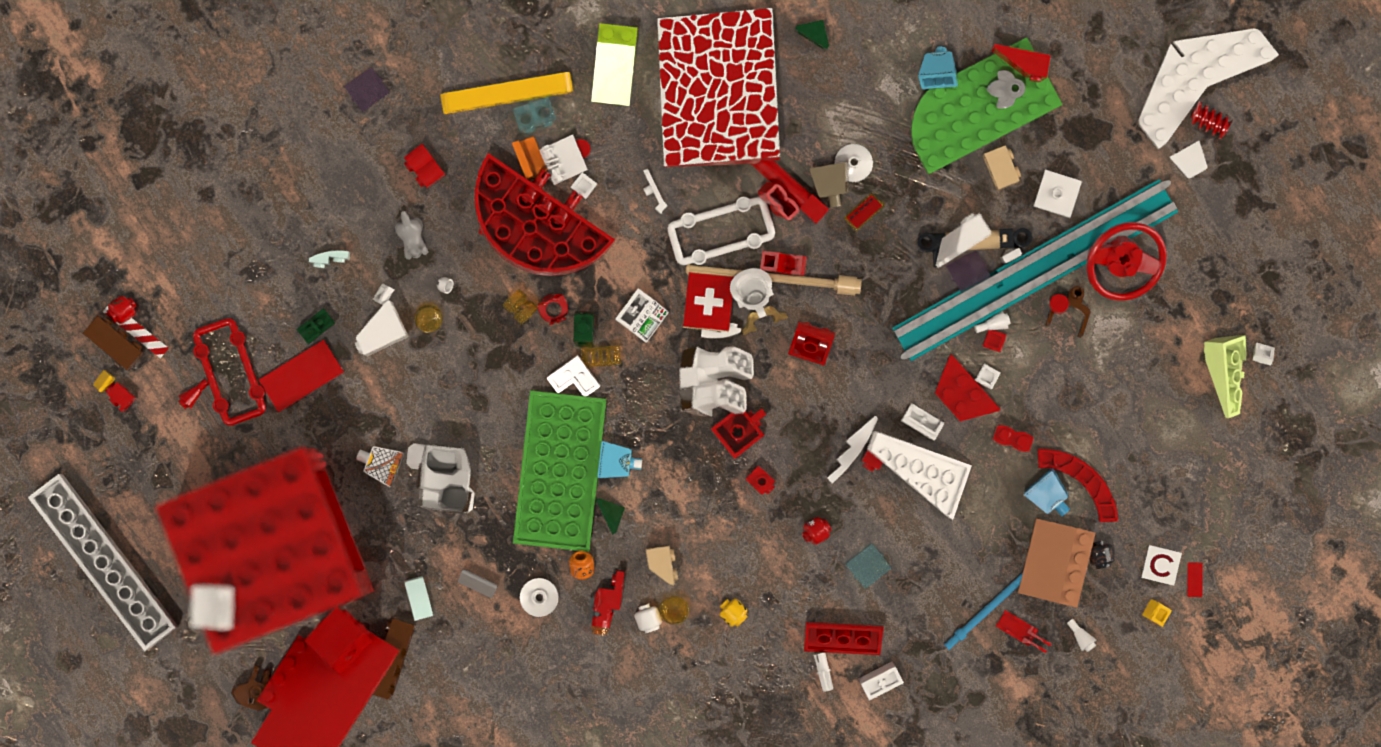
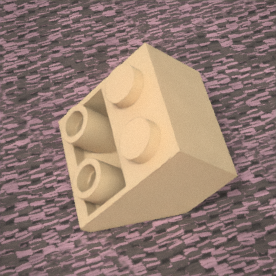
M669 546L646 549L649 569L670 585H675L674 580H678L677 569L672 568V561H675L674 549H670Z

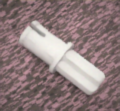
M826 653L814 655L818 671L816 674H819L822 690L824 692L833 690L830 675L831 669H829Z

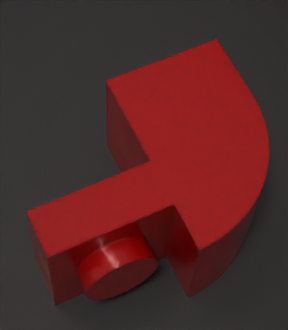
M762 251L760 269L778 274L804 276L807 257Z

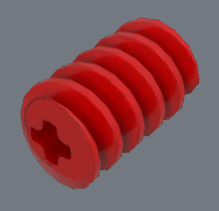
M1199 101L1190 116L1192 118V125L1199 122V129L1205 125V132L1213 129L1212 136L1219 133V139L1221 140L1227 133L1233 119L1228 123L1229 116H1225L1222 119L1221 112L1215 115L1214 108L1208 112V105L1201 108L1202 103Z

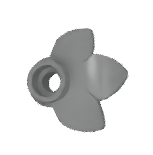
M1002 70L998 71L999 80L992 82L987 87V91L991 95L998 97L997 108L999 109L1012 106L1016 98L1021 97L1025 92V84L1021 80L1015 79L1011 72ZM1014 85L1019 86V90L1017 92L1012 91V87Z

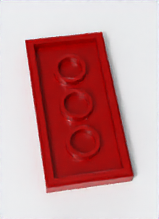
M322 340L260 378L259 382L279 413L338 377L344 371L325 340Z

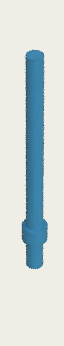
M1022 573L964 627L957 629L954 632L955 635L944 646L950 650L960 640L963 641L967 637L966 634L1019 587Z

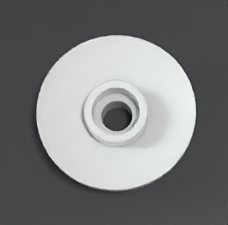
M859 144L844 146L835 157V164L848 163L849 182H858L865 179L872 170V156L865 147ZM852 159L858 161L856 166L851 165L850 161Z
M542 578L533 579L523 586L520 593V602L528 614L535 617H543L550 614L556 608L558 592L550 581ZM537 594L543 595L542 601L536 600Z

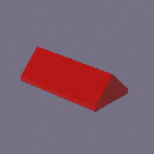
M805 621L804 651L881 655L883 626Z

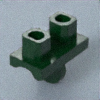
M323 308L296 330L309 345L336 323Z

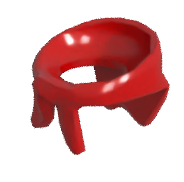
M548 294L538 303V311L541 317L549 322V325L560 323L566 320L565 316L568 313L567 301L562 294ZM551 302H556L561 306V313L557 317H550L546 313V307Z

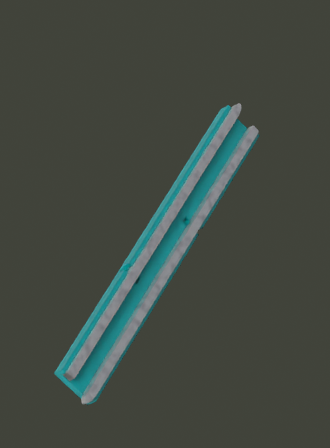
M1159 179L896 325L892 330L905 351L900 358L903 360L909 358L910 362L1087 264V257L1091 246L1108 229L1127 222H1138L1153 227L1178 213L1177 207L1165 190L1171 184V181L1161 182ZM1126 230L1110 237L1103 245L1107 242H1112L1118 236L1133 238L1143 231Z

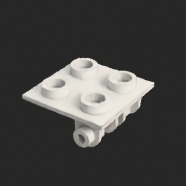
M573 135L551 145H546L539 150L547 170L551 174L554 185L588 170Z
M193 587L191 627L232 628L233 588Z

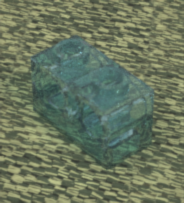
M549 97L513 109L519 130L525 134L536 131L535 128L543 126V128L554 125L553 122L557 121ZM548 109L550 111L549 116L541 118L539 116L540 110ZM522 116H531V122L529 124L521 123Z

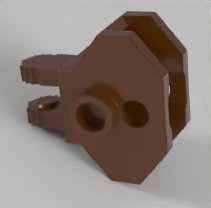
M258 665L253 666L249 679L246 678L245 682L234 685L231 691L237 704L256 711L267 708L259 703L257 699L266 687L270 675V670L265 669L260 683L255 681L259 672Z

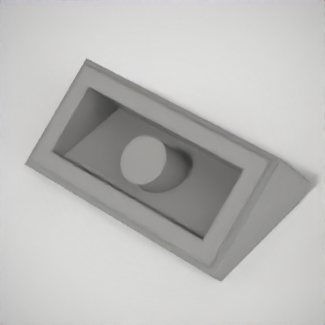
M466 569L462 570L458 580L460 584L490 598L494 596L498 588L497 584Z

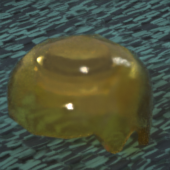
M432 302L419 305L414 313V322L417 328L424 333H433L438 330L443 323L440 307Z
M670 596L661 602L659 608L661 618L670 625H679L686 621L690 611L688 603L682 597Z

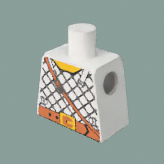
M373 446L371 453L360 449L356 460L366 464L364 468L365 473L392 487L405 453Z

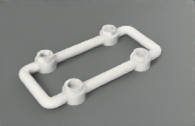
M740 197L734 204L696 215L685 213L681 219L671 222L667 228L676 261L681 265L692 263L702 265L706 262V259L746 247L757 249L762 243L772 240L775 236V229L768 205L760 197L751 199ZM760 205L767 234L758 235L753 233L748 236L747 240L705 252L698 249L692 253V256L683 258L675 228L682 226L692 228L696 222L737 210L747 212L751 206Z

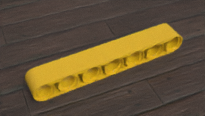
M570 72L443 93L440 94L443 114H450L573 92Z

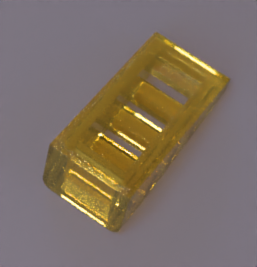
M619 345L581 349L582 361L587 368L621 365ZM610 350H614L615 361H611ZM599 351V363H596L595 352ZM603 351H606L607 362H603ZM587 352H591L592 363L589 364Z

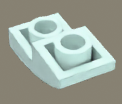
M324 252L310 257L309 262L313 263V267L325 268V265H330L331 258H333V262L340 263L350 260L351 252Z
M423 576L405 580L404 584L414 621L433 616Z

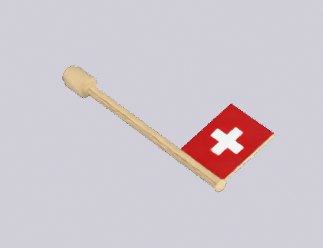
M688 264L685 269L689 276L683 328L729 332L733 298L730 292V284L733 278L743 270ZM768 273L772 282L834 288V290H837V294L855 296V294H860L862 279H857L855 276L839 275L838 279L832 280Z

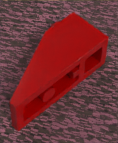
M999 44L992 46L991 51L1024 77L1030 78V81L1039 83L1047 78L1051 55Z

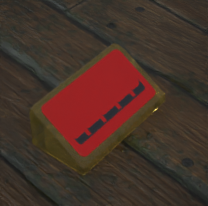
M871 193L849 212L844 219L857 232L882 210L885 205Z

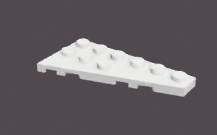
M874 431L868 450L944 515L953 520L972 465Z

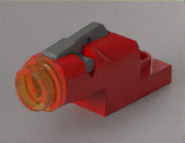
M617 570V573L612 575L611 585L615 586V589L599 588L595 596L589 599L592 634L607 635L608 631H610V623L614 614L612 609L620 610L625 571Z

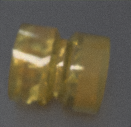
M518 289L502 305L509 314L514 313V319L520 325L525 323L539 308L532 300H527V295L521 289ZM524 304L526 307L519 312L517 309Z

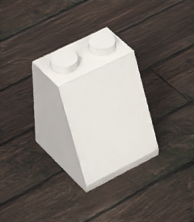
M390 300L385 302L356 336L357 342L355 346L359 353L370 356L409 337L393 302Z

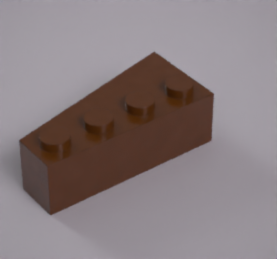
M393 618L392 622L388 621L385 632L388 633L384 641L399 649L400 652L372 695L386 700L393 698L416 627L415 624Z

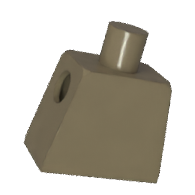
M843 162L810 168L819 198L828 197L830 208L840 207V195L848 194L849 189L848 163Z

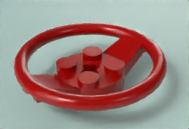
M1127 222L1108 229L1091 246L1087 257V276L1090 284L1096 292L1110 300L1127 301L1142 296L1154 287L1163 274L1167 260L1165 243L1155 229L1143 223ZM1122 231H1143L1156 242L1159 250V259L1143 252L1131 238L1126 236H1118L1112 242L1103 244L1110 237ZM1094 264L1104 265L1117 277H1132L1136 272L1152 274L1153 276L1137 290L1128 293H1114L1100 285L1095 276Z

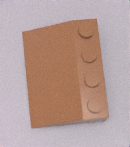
M1036 518L1018 593L1077 608L1095 533Z

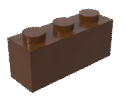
M97 316L83 334L123 368L130 371L144 355V352L141 351L143 347L134 340L130 342L126 338L128 335L120 328L116 330L112 327L113 322L106 316L103 318Z

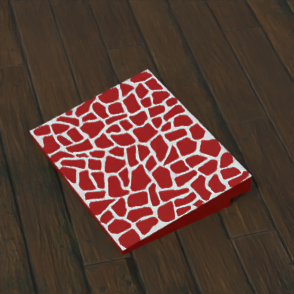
M772 8L658 18L664 167L760 163V161L780 160Z

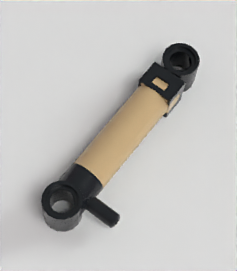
M1013 228L990 230L992 233L990 236L968 250L1014 248V246L1025 248L1032 241V233L1026 228H1020L1014 233ZM951 232L923 233L918 237L916 241L918 250L922 253H933V267H937L936 262L942 238ZM1019 233L1026 235L1027 241L1025 243H1020L1017 240ZM923 238L930 239L931 246L929 248L922 246L921 240Z

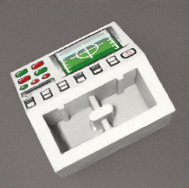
M637 289L615 320L647 343L669 312L647 294Z

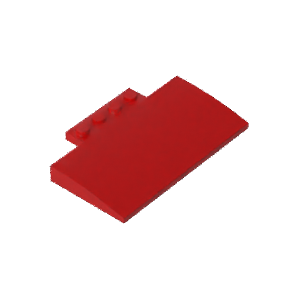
M371 633L369 637L373 641L342 674H339L304 641L305 638L298 635L257 699L259 703L271 709V711L254 736L251 744L256 747H340L400 650Z

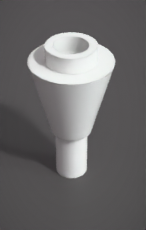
M1001 311L985 323L974 326L976 333L985 330L1008 329V325L1011 324L1010 318L1007 313L1004 314Z
M1074 619L1067 623L1073 630L1081 651L1086 650L1089 652L1096 646L1094 642L1097 640L1080 628Z

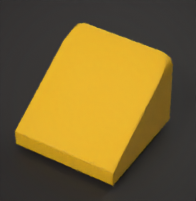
M103 370L93 383V386L99 392L105 393L106 389L115 380V377L106 370Z
M1151 599L1142 615L1163 627L1172 610Z

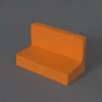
M534 137L512 143L527 180L536 177L541 169H544L545 173L548 171Z

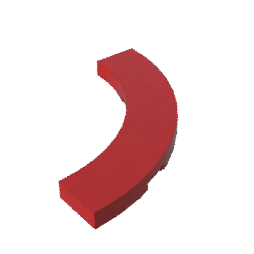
M1037 449L1038 468H1053L1068 474L1087 490L1095 504L1099 522L1119 521L1116 504L1107 484L1091 466L1065 452Z

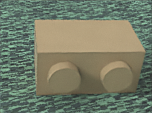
M1006 145L983 155L997 191L1020 181V171L1017 166L1014 167L1012 162L1014 156L1011 149L1006 148Z

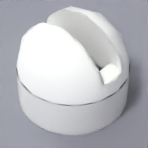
M446 277L440 278L438 280L439 284H437L438 290L446 294L450 293L454 285L453 280Z

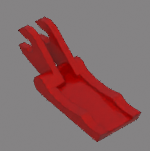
M1006 610L1003 612L1004 614L996 624L997 628L1027 646L1031 644L1042 652H1047L1032 642L1035 637L1051 646V643L1036 635L1039 631L1038 629Z

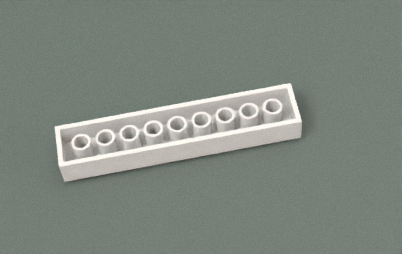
M58 474L28 497L144 651L149 650L179 627L63 474Z

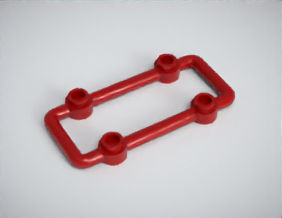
M225 318L196 329L193 332L195 343L193 353L195 357L201 360L215 399L213 402L214 411L220 413L223 423L228 426L261 416L266 409L263 399L265 390L257 383L244 346L246 337L243 332L239 331L236 322L231 318ZM225 326L230 327V342L237 347L251 386L249 396L256 400L258 409L233 418L228 416L229 403L221 396L208 360L209 348L202 343L200 337L203 334Z

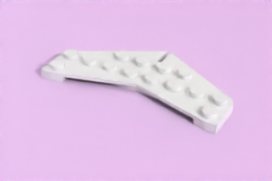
M1258 29L1174 41V45L1184 57H1181L1171 44L1169 45L1138 119L1139 126L1157 149L1168 142L1208 86L1268 63L1279 55Z

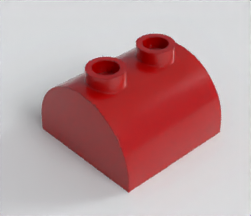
M798 321L788 355L825 366L835 332L827 328L813 326L809 322Z

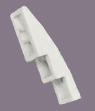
M876 416L846 440L850 448L836 459L841 466L827 477L831 484L848 469L860 454L878 420Z

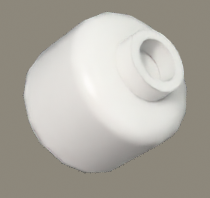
M649 604L638 607L639 611L634 615L638 629L645 631V633L660 629L659 625L662 624V619L656 606L650 607Z

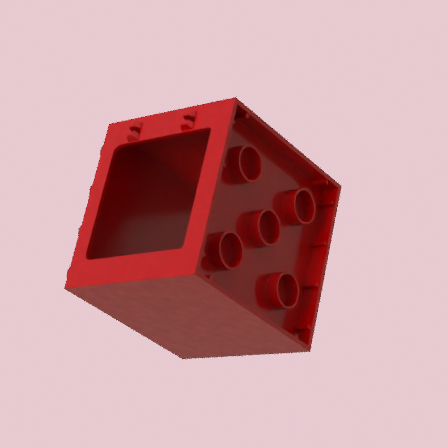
M302 447L155 506L191 600L193 587L233 588L232 628L202 627L213 655L375 592L326 469L327 464L322 459L324 456L320 453L319 449Z

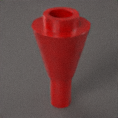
M203 379L196 387L194 386L178 395V403L185 410L187 408L191 410L201 392L209 385L208 381Z

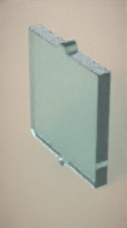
M873 544L869 545L846 564L854 574L853 577L865 589L892 569L883 558L884 555L880 554Z

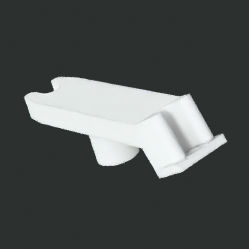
M647 168L643 172L650 185L643 189L647 196L654 193L659 203L655 210L662 214L667 204L663 201Z

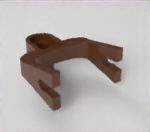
M1077 286L1068 292L1067 299L1069 301L1068 307L1079 311L1084 316L1077 337L1081 338L1084 335L1091 311L1082 304L1084 289ZM1078 291L1080 296L1076 297L1074 292ZM1051 310L1045 322L1046 326L1051 324L1054 315Z

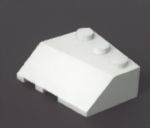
M974 214L969 215L960 222L961 226L942 238L936 262L937 268L992 234L980 214L977 216Z

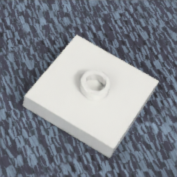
M1045 170L1033 207L1070 218L1082 181Z

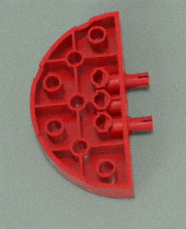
M488 153L482 162L476 180L475 212L482 234L501 258L516 268L529 273L557 276L574 273L592 265L612 247L615 242L614 238L573 211L583 198L581 194L577 195V192L573 190L563 204L542 190L545 183L551 177L550 173L547 172L545 174V170L541 169L534 181L530 182Z

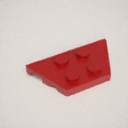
M951 354L940 377L935 395L959 422L1000 411L1001 409Z

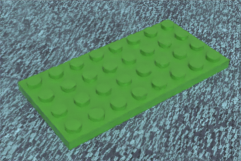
M530 391L513 537L514 544L590 551L607 399Z

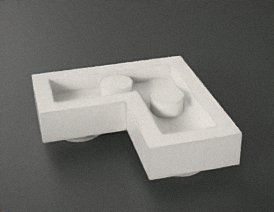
M578 355L547 376V380L557 393L574 383L582 395L586 397L600 387L599 382Z

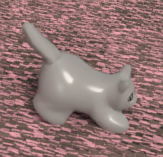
M402 211V222L396 224L395 231L403 240L406 259L409 260L412 257L419 258L421 254L427 255L428 248L421 237L423 230L422 221L417 217L409 219L407 213Z

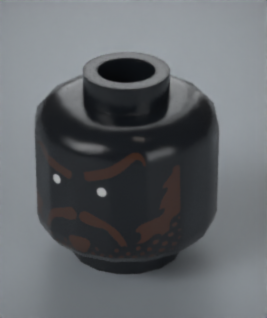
M1104 540L1093 542L1089 558L1090 565L1096 567V569L1111 567V563L1115 561L1112 545L1105 544Z

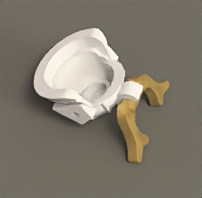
M751 268L743 270L733 278L730 284V292L737 301L739 308L745 307L748 310H756V312L748 316L747 324L742 329L743 335L756 331V326L753 323L767 315H773L774 323L788 318L786 313L778 312L772 306L763 308L769 302V297L773 295L770 276L761 269Z

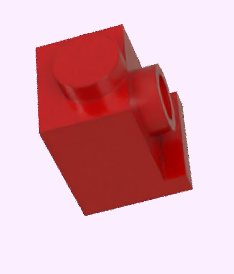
M118 382L116 384L112 383L105 391L110 396L108 400L116 407L121 406L119 408L121 412H125L137 399Z

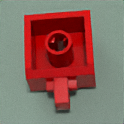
M760 409L755 414L752 411L749 413L746 411L745 413L738 414L730 413L712 427L711 431L733 459H735L765 436L759 429V426L762 425L759 420L767 414L763 409ZM733 428H741L743 430L741 434L743 435L740 438L739 436L734 437L732 434L734 433L732 431Z

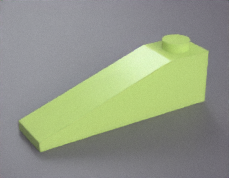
M1245 335L1205 341V360L1225 418L1239 415L1242 400L1240 381L1241 378H1244L1245 373L1242 371L1243 360L1246 361L1247 356Z

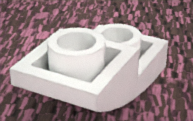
M730 323L729 332L720 333L702 330L701 338H727L741 333V328H737L738 324Z

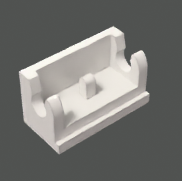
M912 403L901 419V422L932 441H935L944 426V422Z
M893 662L858 678L869 700L903 684V680Z

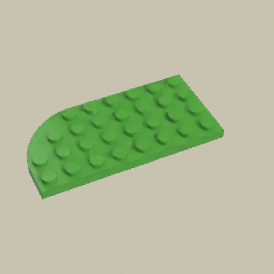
M1028 38L1009 46L1035 52ZM994 54L957 73L958 87L932 88L923 95L916 106L912 118V144L927 175L1063 104L1048 76L1039 83L1032 82L1030 78L1024 77ZM1002 70L1011 72L1015 79H1019L1025 84L1024 94L1016 98L1012 106L1005 109L997 108L998 97L991 95L987 91V87L992 82L999 80L998 71ZM1014 85L1012 87L1013 92H1017L1019 90L1018 85Z

